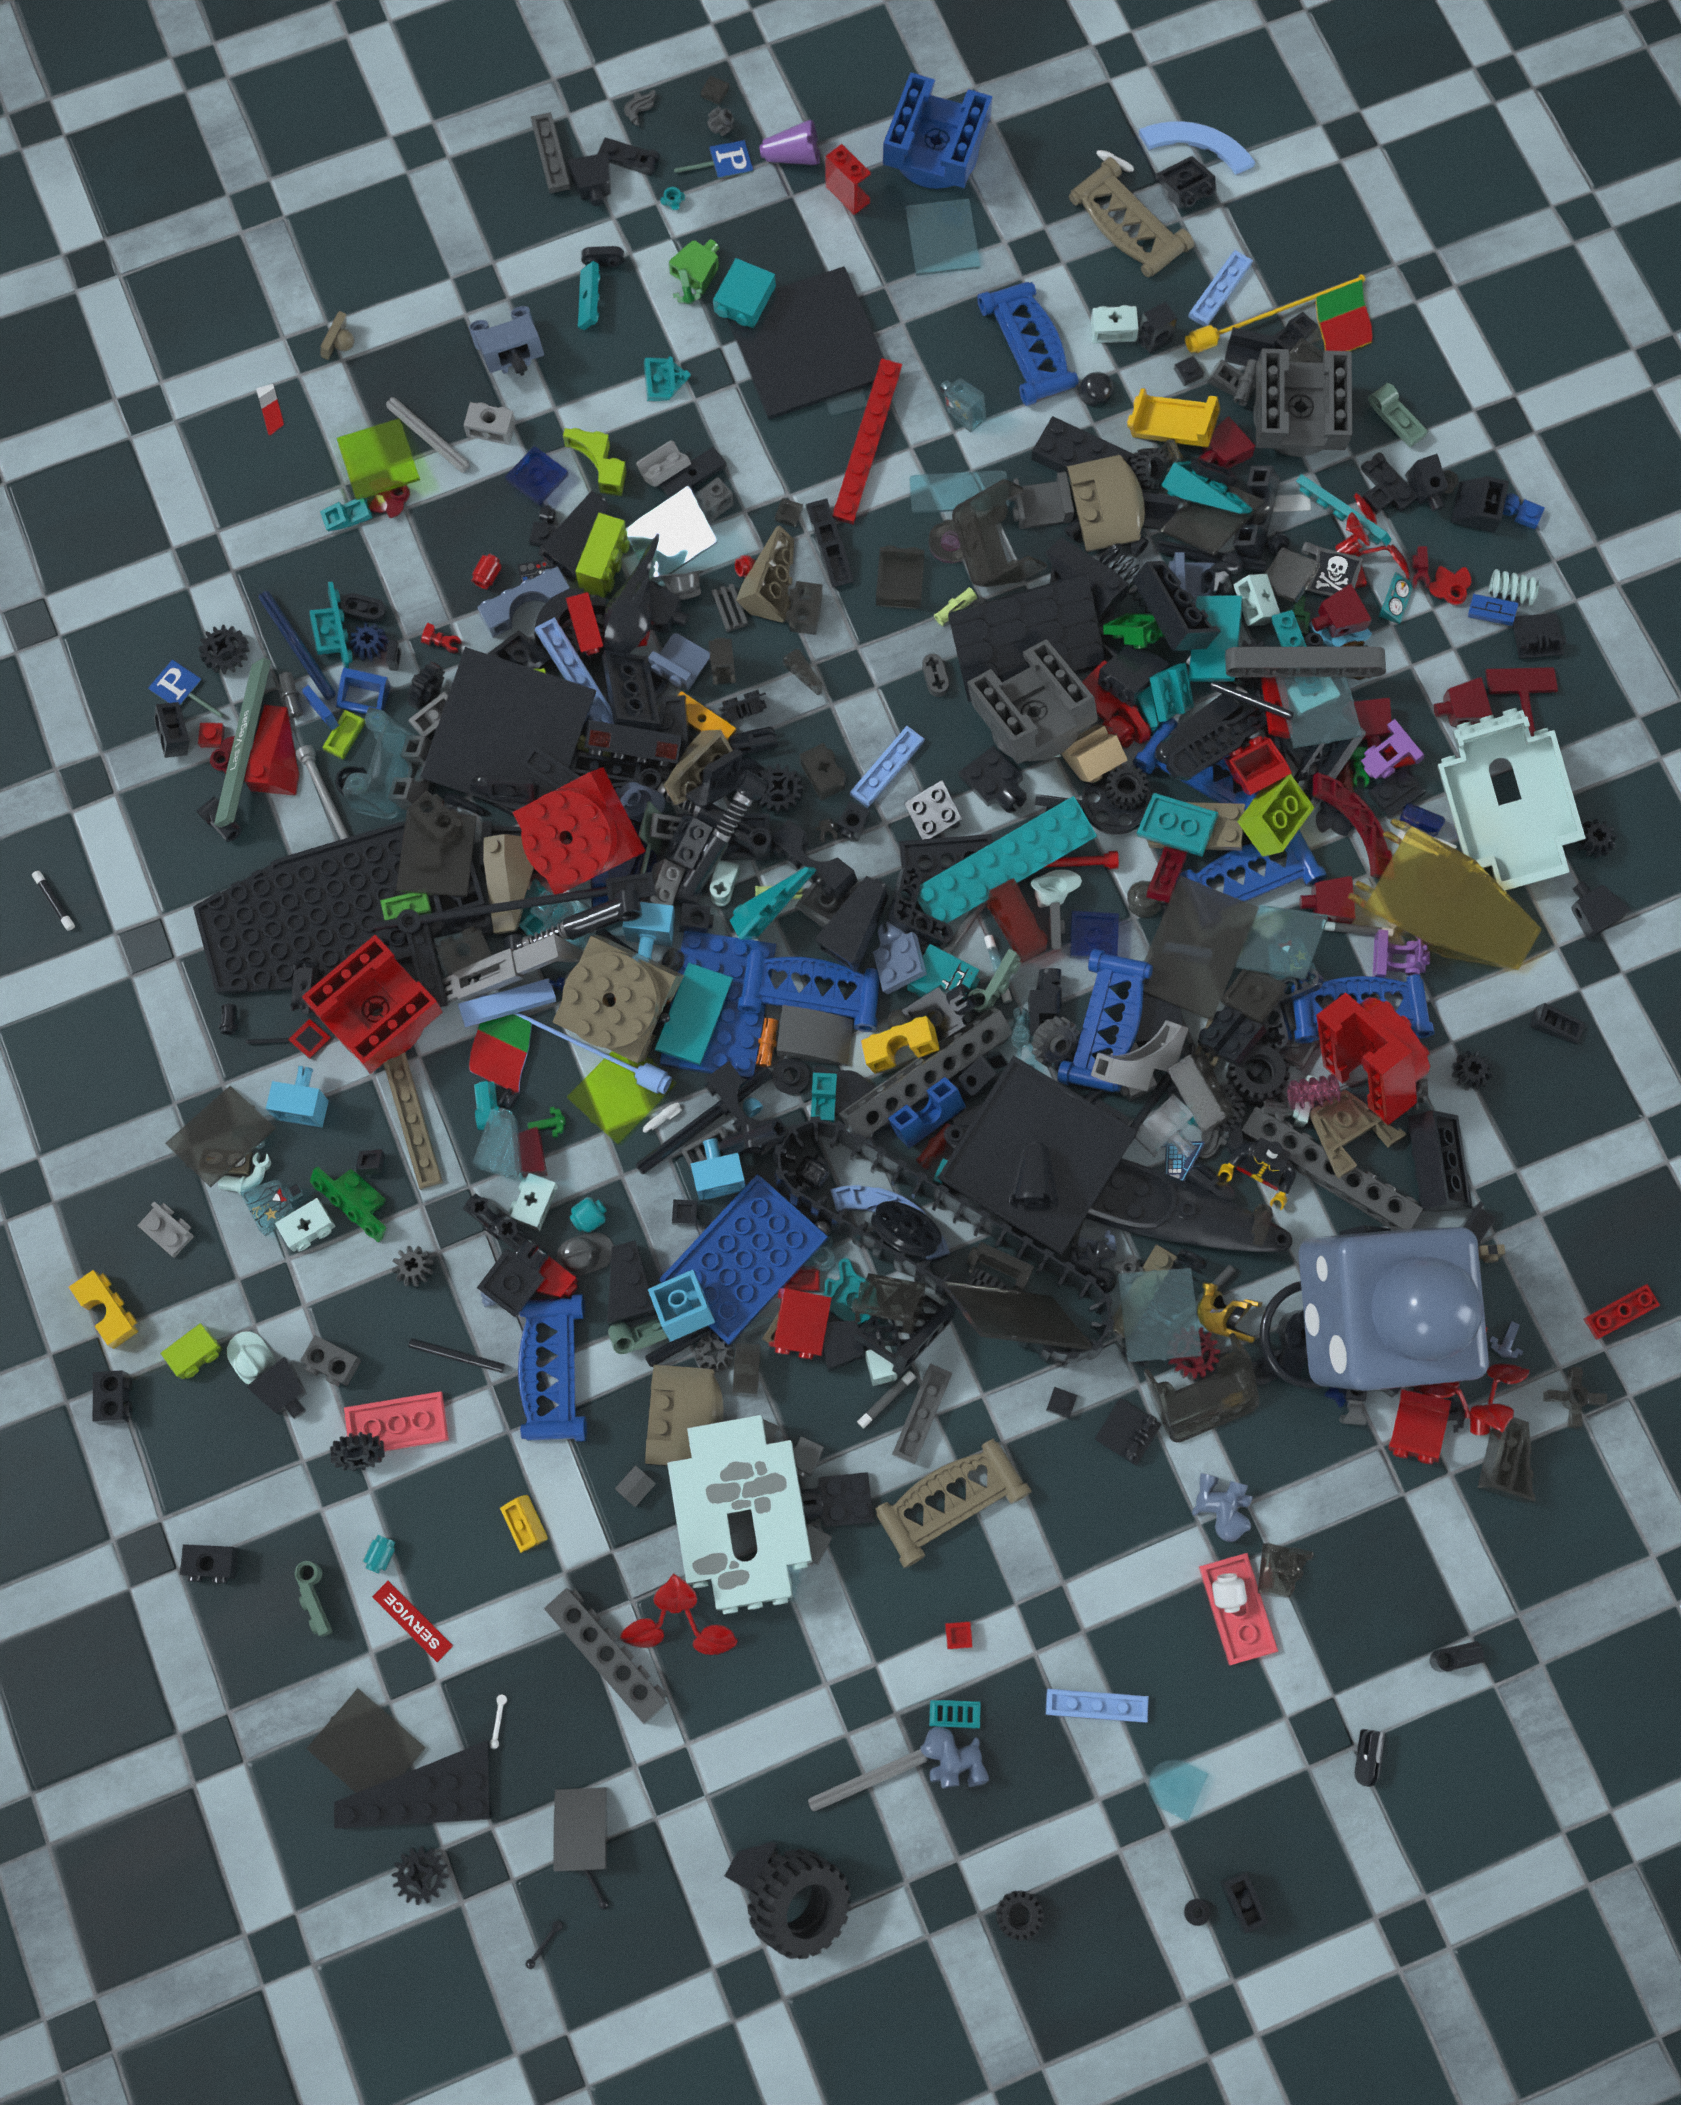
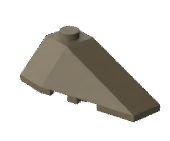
M721 730L702 731L688 745L664 784V788L674 805L688 800L686 794L702 785L703 771L709 763H713L724 754L733 751Z

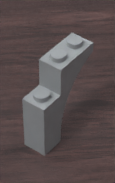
M1166 1020L1158 1033L1149 1042L1133 1052L1122 1055L1097 1053L1091 1076L1106 1082L1148 1091L1154 1068L1175 1073L1188 1027Z

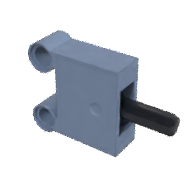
M520 306L511 311L512 321L490 328L486 320L472 322L469 325V330L474 346L480 350L490 373L501 370L503 374L508 373V367L512 366L516 374L520 373V376L525 375L524 372L528 370L527 366L531 365L532 359L544 356L530 309L526 306Z

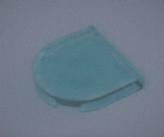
M1180 1760L1163 1761L1150 1774L1148 1781L1149 1794L1159 1808L1188 1822L1208 1773Z

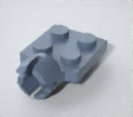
M887 921L888 931H885L884 924H881L878 928L880 947L873 954L882 990L884 993L890 994L927 975L917 935L913 932L907 934L905 931L893 926L890 921Z

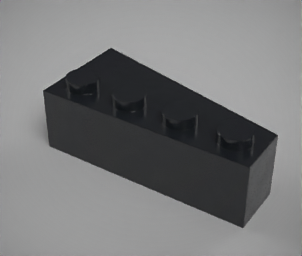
M1147 561L1132 579L1173 651L1207 649L1221 632L1216 625L1212 627L1207 621L1209 617L1204 610L1199 611L1194 605V597L1180 588V580L1164 561Z

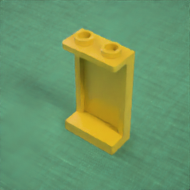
M1141 388L1139 395L1134 399V410L1132 415L1130 414L1128 417L1127 427L1130 428L1133 438L1209 447L1221 410L1218 397L1209 396L1207 403L1149 396L1146 389Z

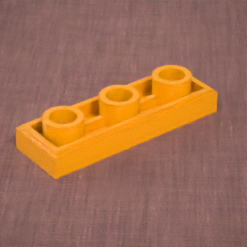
M681 691L678 696H686L689 726L700 733L705 730H721L727 741L730 736L735 734L736 728L684 692Z

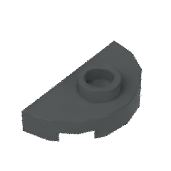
M1060 902L1050 904L1049 935L1051 948L1061 949V934L1065 933V922L1060 920Z

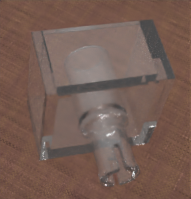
M1173 1094L1139 1127L1135 1139L1154 1157L1168 1144L1172 1143L1187 1159L1197 1147L1182 1132L1189 1125L1194 1113Z

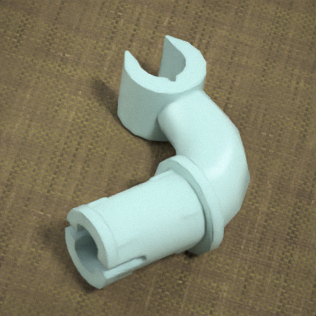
M257 1152L253 1157L255 1169L249 1177L242 1176L238 1178L220 1175L218 1188L235 1191L239 1195L256 1189L264 1178L265 1170H268L271 1166L270 1157L266 1154L265 1161L259 1163L261 1156Z

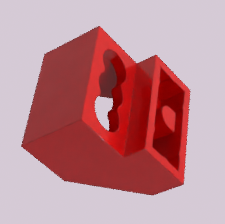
M1258 736L1249 741L1250 745L1243 749L1239 747L1231 752L1228 757L1224 758L1235 783L1240 784L1248 795H1252L1292 774L1284 757L1272 740L1267 737L1262 738V736Z

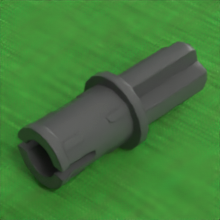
M283 672L279 675V680L283 691L282 699L286 702L289 717L296 718L302 716L303 710L298 697L300 692L296 690L293 675L291 672Z

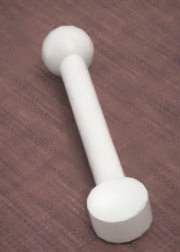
M505 1695L497 1697L499 1705L493 1738L489 1742L491 1749H496L499 1746L497 1739L503 1705L507 1703Z

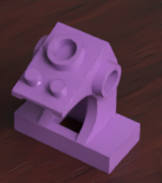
M1395 719L1387 725L1392 736L1378 747L1374 745L1364 753L1366 757L1361 761L1365 765L1364 770L1375 779H1386L1395 772L1393 767L1408 756L1416 764L1424 759V754ZM1389 746H1392L1398 754L1387 762L1381 753Z
M1379 929L1374 936L1372 977L1384 978L1386 971L1402 972L1407 976L1426 973V965L1430 964V952L1427 951V944L1424 945L1421 939H1418V941H1408L1406 946L1394 945L1388 942V930ZM1393 954L1406 955V963H1394Z

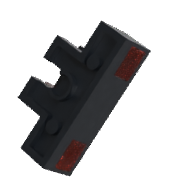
M588 720L584 748H589V753L603 755V751L611 752L610 757L625 759L626 755L633 756V761L648 763L649 759L658 760L657 765L671 767L672 763H678L682 736Z

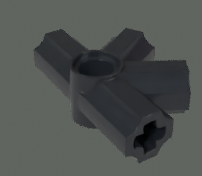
M475 1193L466 1202L463 1210L482 1224V1228L497 1240L501 1239L514 1251H517L524 1241L532 1240L530 1235L517 1226V1222L502 1210L496 1208L485 1197H480Z

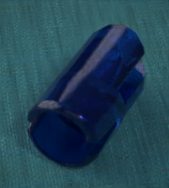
M1406 803L1399 819V824L1432 837H1436L1445 823L1443 816L1410 803Z

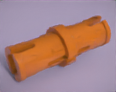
M764 1018L762 1035L758 1040L760 1044L756 1061L758 1066L771 1067L774 1047L777 1046V1041L775 1040L779 1020Z

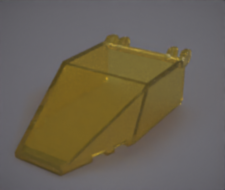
M1392 819L1390 824L1406 832L1404 838L1401 839L1394 833L1385 831L1383 836L1399 845L1375 889L1360 881L1356 882L1355 885L1360 890L1371 894L1368 901L1352 893L1349 894L1348 898L1363 908L1361 913L1413 941L1421 939L1424 945L1427 944L1429 950L1442 957L1519 970L1542 929L1475 859L1408 823Z

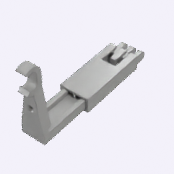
M551 935L517 950L509 948L453 972V975L442 979L443 985L451 984L444 988L445 993H453L446 996L447 1002L450 1003L457 1000L470 1001L524 979V974L556 961L579 963L584 950L557 935ZM481 974L480 981L471 979V982H468L469 978Z

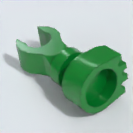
M1357 747L1349 760L1355 761L1353 763L1355 775L1352 779L1354 788L1357 787V778L1364 780V788L1369 783V776L1364 770L1365 765L1361 762L1366 757L1364 755L1368 750L1366 747Z

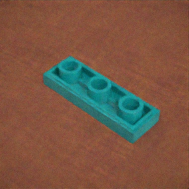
M594 261L580 270L578 328L586 330L592 324H596L599 318L597 303L600 298L598 293L600 274L599 264Z

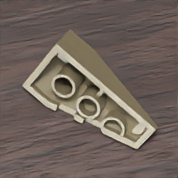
M780 525L775 528L754 563L753 568L742 583L736 601L751 615L784 622L791 605L788 587L792 585L789 569L790 565L793 564L794 539Z
M503 834L485 837L483 860L490 904L524 899L527 889L530 890L532 884L530 878L534 867L526 857L521 836ZM524 909L491 913L494 933L502 934L517 931Z

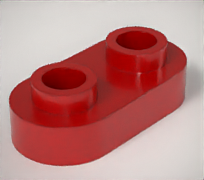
M1125 703L1118 705L1119 716H1123L1135 729L1133 737L1135 742L1142 744L1148 741L1151 728L1140 716L1138 707L1136 705L1130 707Z

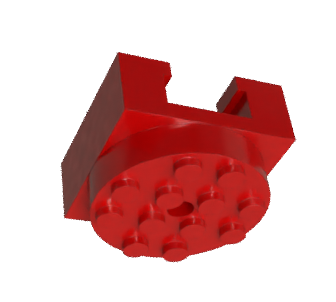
M603 767L591 771L512 812L522 830V845L527 859L534 869L547 879L554 894L564 893L646 852ZM567 831L572 834V841L566 838Z
M376 935L371 937L302 996L309 1008L369 1074H372L388 1059L395 1058L409 1050L417 1042L424 1028L443 1013L433 996L419 981L416 982L395 960L394 954ZM376 1009H383L381 1013L383 1018L380 1015L373 1016V1012Z
M1344 993L1316 1015L1323 1067L1343 1084L1350 1078L1349 1073L1359 1065H1362L1368 1075V1108L1387 1125L1391 1124L1417 1103L1416 1083L1429 1073L1431 1066L1427 1056L1430 1053L1411 1029L1412 1025L1407 1017L1396 1013L1394 1007L1388 1001L1382 1002L1376 998L1368 997L1359 1004L1347 993Z

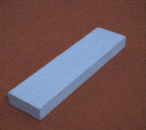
M1234 250L1192 308L1188 318L1204 327L1209 325L1248 271L1253 260Z
M906 726L850 791V795L866 808H869L921 747L925 739Z
M548 978L459 1003L458 1007L464 1026L468 1027L556 1002V997Z
M1047 1689L1046 1715L1148 1722L1149 1696Z

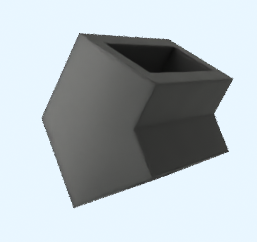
M635 1465L615 1490L636 1507L656 1483Z

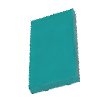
M1197 596L1196 607L1199 611L1204 610L1209 616L1207 621L1212 627L1216 625L1221 632L1207 649L1191 650L1189 682H1235V677L1226 675L1225 651L1239 645L1243 605L1242 596Z
M688 963L669 1012L671 1019L663 1027L655 1048L656 1051L701 1066L733 982V977Z

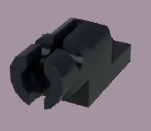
M1040 969L1036 990L1029 991L1028 1042H1032L1035 1031L1044 1023L1039 1020L1054 1019L1055 1016L1058 1017L1062 1010V988L1058 986L1062 981L1061 969Z

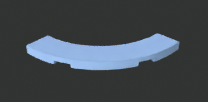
M1164 122L1139 129V136L1148 150L1165 145H1175V143H1189V146L1204 150L1208 149L1216 153L1217 157L1224 161L1235 175L1255 165L1253 158L1239 143L1228 135L1205 125L1191 122Z
M852 1185L830 1189L837 1213L843 1212L844 1209L848 1211L875 1212L876 1207L880 1203L895 1201L912 1206L926 1215L922 1209L905 1197L882 1188ZM943 1236L936 1252L925 1256L926 1261L950 1255Z

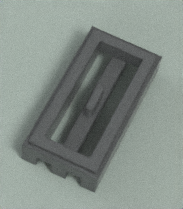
M730 584L727 588L723 586L720 587V590H712V595L726 633L748 626L742 606L736 601L738 596L734 585ZM728 593H731L733 601L735 603L736 609L741 619L740 623H738L736 619L735 613L733 611L731 602L728 597ZM722 595L733 625L730 626L719 598Z

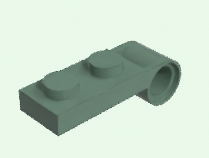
M1386 383L1369 396V403L1387 425L1411 448L1423 439L1428 431L1398 400L1399 394L1392 384Z
M1008 949L986 990L974 989L969 993L968 997L973 994L976 1000L979 997H985V1003L981 1006H975L973 1009L976 1013L981 1014L991 1006L993 1007L1000 995L1006 993L1010 984L1008 982L1012 974L1017 973L1021 965V958L1016 952Z
M658 1317L633 1328H629L624 1322H617L608 1330L613 1349L618 1354H627L637 1349L640 1350L668 1338Z
M303 1561L295 1569V1577L302 1595L299 1597V1601L304 1611L308 1610L311 1616L309 1625L313 1633H318L319 1636L325 1637L333 1633L313 1586L321 1580L322 1569L316 1563ZM311 1566L314 1569V1575L310 1580H305L303 1572L307 1567Z

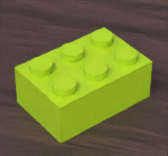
M598 513L575 571L579 588H584L585 593L588 592L590 595H599L602 598H606L607 593L612 591L614 575L619 573L622 566V555L627 553L630 541L627 538L628 530H626L624 520Z
M1290 774L1261 789L1237 822L1262 857L1283 852L1315 807Z

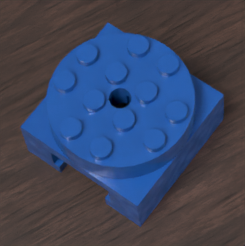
M910 72L883 142V165L899 169L907 179L923 187L939 189L954 185L965 188L968 177L978 161L979 148L991 118L993 96L968 89L963 104L931 95L935 86V79Z

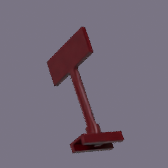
M1554 667L1486 669L1485 674L1489 694H1519L1522 710L1525 717H1528L1530 724L1531 737L1534 736L1535 726L1529 693H1553L1558 691Z

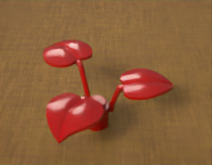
M1355 493L1353 497L1367 519L1377 525L1376 515L1370 505L1360 494ZM1351 512L1347 519L1346 530L1353 534L1335 546L1337 552L1360 557L1364 554L1387 550L1404 571L1406 579L1410 580L1406 559L1394 544L1391 546L1387 545V547L1380 546L1363 551L1360 550L1363 547L1362 542L1368 547L1370 546V540L1357 516Z
M1495 1364L1487 1369V1375L1495 1379L1492 1383L1488 1404L1473 1406L1470 1411L1462 1390L1458 1388V1381L1418 1385L1414 1387V1392L1419 1391L1425 1395L1437 1398H1448L1456 1393L1464 1408L1465 1418L1470 1419V1432L1474 1435L1483 1436L1490 1433V1426L1503 1432L1507 1424L1514 1417V1410L1511 1407L1497 1403L1492 1404L1497 1384L1500 1381L1506 1384L1521 1382L1529 1375V1369L1512 1364Z
M672 1574L669 1580L654 1595L655 1605L662 1609L659 1621L655 1624L649 1618L637 1620L627 1626L620 1635L622 1642L635 1647L650 1648L656 1646L664 1638V1631L660 1627L663 1624L666 1611L679 1613L685 1610L694 1635L697 1636L693 1641V1647L698 1652L706 1655H717L730 1650L738 1642L734 1633L722 1625H711L704 1628L702 1632L698 1631L689 1610L697 1602L696 1593L687 1582L676 1574Z

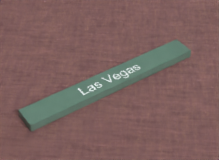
M262 658L251 665L214 825L220 828L235 820L271 661L266 658Z

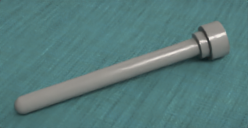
M305 745L300 747L295 752L299 762L307 766L340 839L348 838V832L314 762L316 760V753L313 746Z

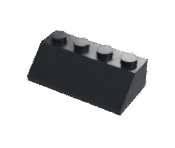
M1431 1110L1409 1116L1408 1132L1412 1141V1156L1416 1167L1415 1178L1418 1182L1419 1203L1423 1208L1422 1210L1441 1212L1473 1208L1458 1115Z

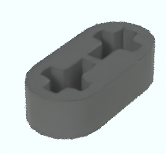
M934 653L928 654L922 661V670L930 694L935 697H942L949 688L945 667L939 655ZM930 661L936 664V672H933L932 667L929 666ZM936 678H938L939 683L942 685V689H938L935 686Z

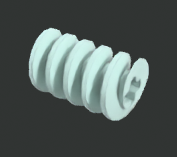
M1495 569L1490 580L1488 593L1492 591L1493 598H1497L1499 593H1502V600L1511 595L1512 602L1517 597H1520V604H1523L1528 599L1529 606H1532L1538 594L1540 580L1536 583L1535 577H1530L1527 581L1526 575H1521L1518 579L1516 573H1513L1509 578L1507 571H1504L1500 576V571Z

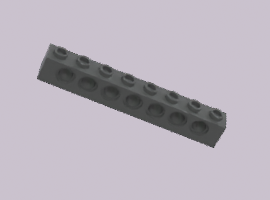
M991 1006L968 1022L965 1027L938 1043L939 1051L917 1058L844 1109L839 1115L850 1133L855 1136L859 1133L867 1140L875 1134L877 1129L890 1124L888 1118L905 1105L912 1108L913 1104L920 1099L929 1097L926 1090L944 1077L951 1081V1077L958 1072L961 1073L967 1070L972 1062L981 1055L989 1053V1050L995 1046H1000L1007 1042L1008 1037L1014 1033L1001 1011ZM988 1030L987 1037L982 1040L983 1032ZM969 1043L968 1051L963 1053V1047ZM950 1057L949 1064L944 1067V1060ZM931 1070V1076L924 1080L925 1073ZM912 1084L911 1091L905 1094V1088ZM892 1097V1104L886 1107V1101ZM873 1111V1117L867 1121V1114Z
M1255 1107L1241 1129L1243 1139L1254 1143L1259 1138H1264L1270 1142H1279L1283 1149L1290 1152V1162L1298 1173L1386 1227L1391 1228V1230L1412 1228L1423 1209L1415 1199L1400 1195L1394 1186L1390 1184L1384 1185L1376 1180L1377 1177L1368 1171L1363 1172L1356 1167L1340 1179L1335 1174H1329L1325 1167L1326 1165H1331L1323 1146L1315 1143L1314 1138L1306 1133L1301 1134L1294 1130L1293 1125L1284 1120L1280 1122L1272 1114L1261 1113V1108ZM1263 1128H1272L1274 1136H1267ZM1284 1140L1293 1141L1295 1148H1287L1284 1145ZM1305 1152L1314 1154L1316 1160L1314 1162L1308 1161L1305 1158ZM1348 1177L1355 1179L1357 1187L1349 1186L1346 1179ZM1367 1191H1375L1378 1195V1200L1370 1199ZM1388 1204H1396L1398 1206L1399 1212H1391L1388 1207Z

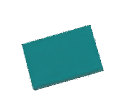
M1153 793L1136 834L1137 837L1202 857L1218 820L1219 813Z

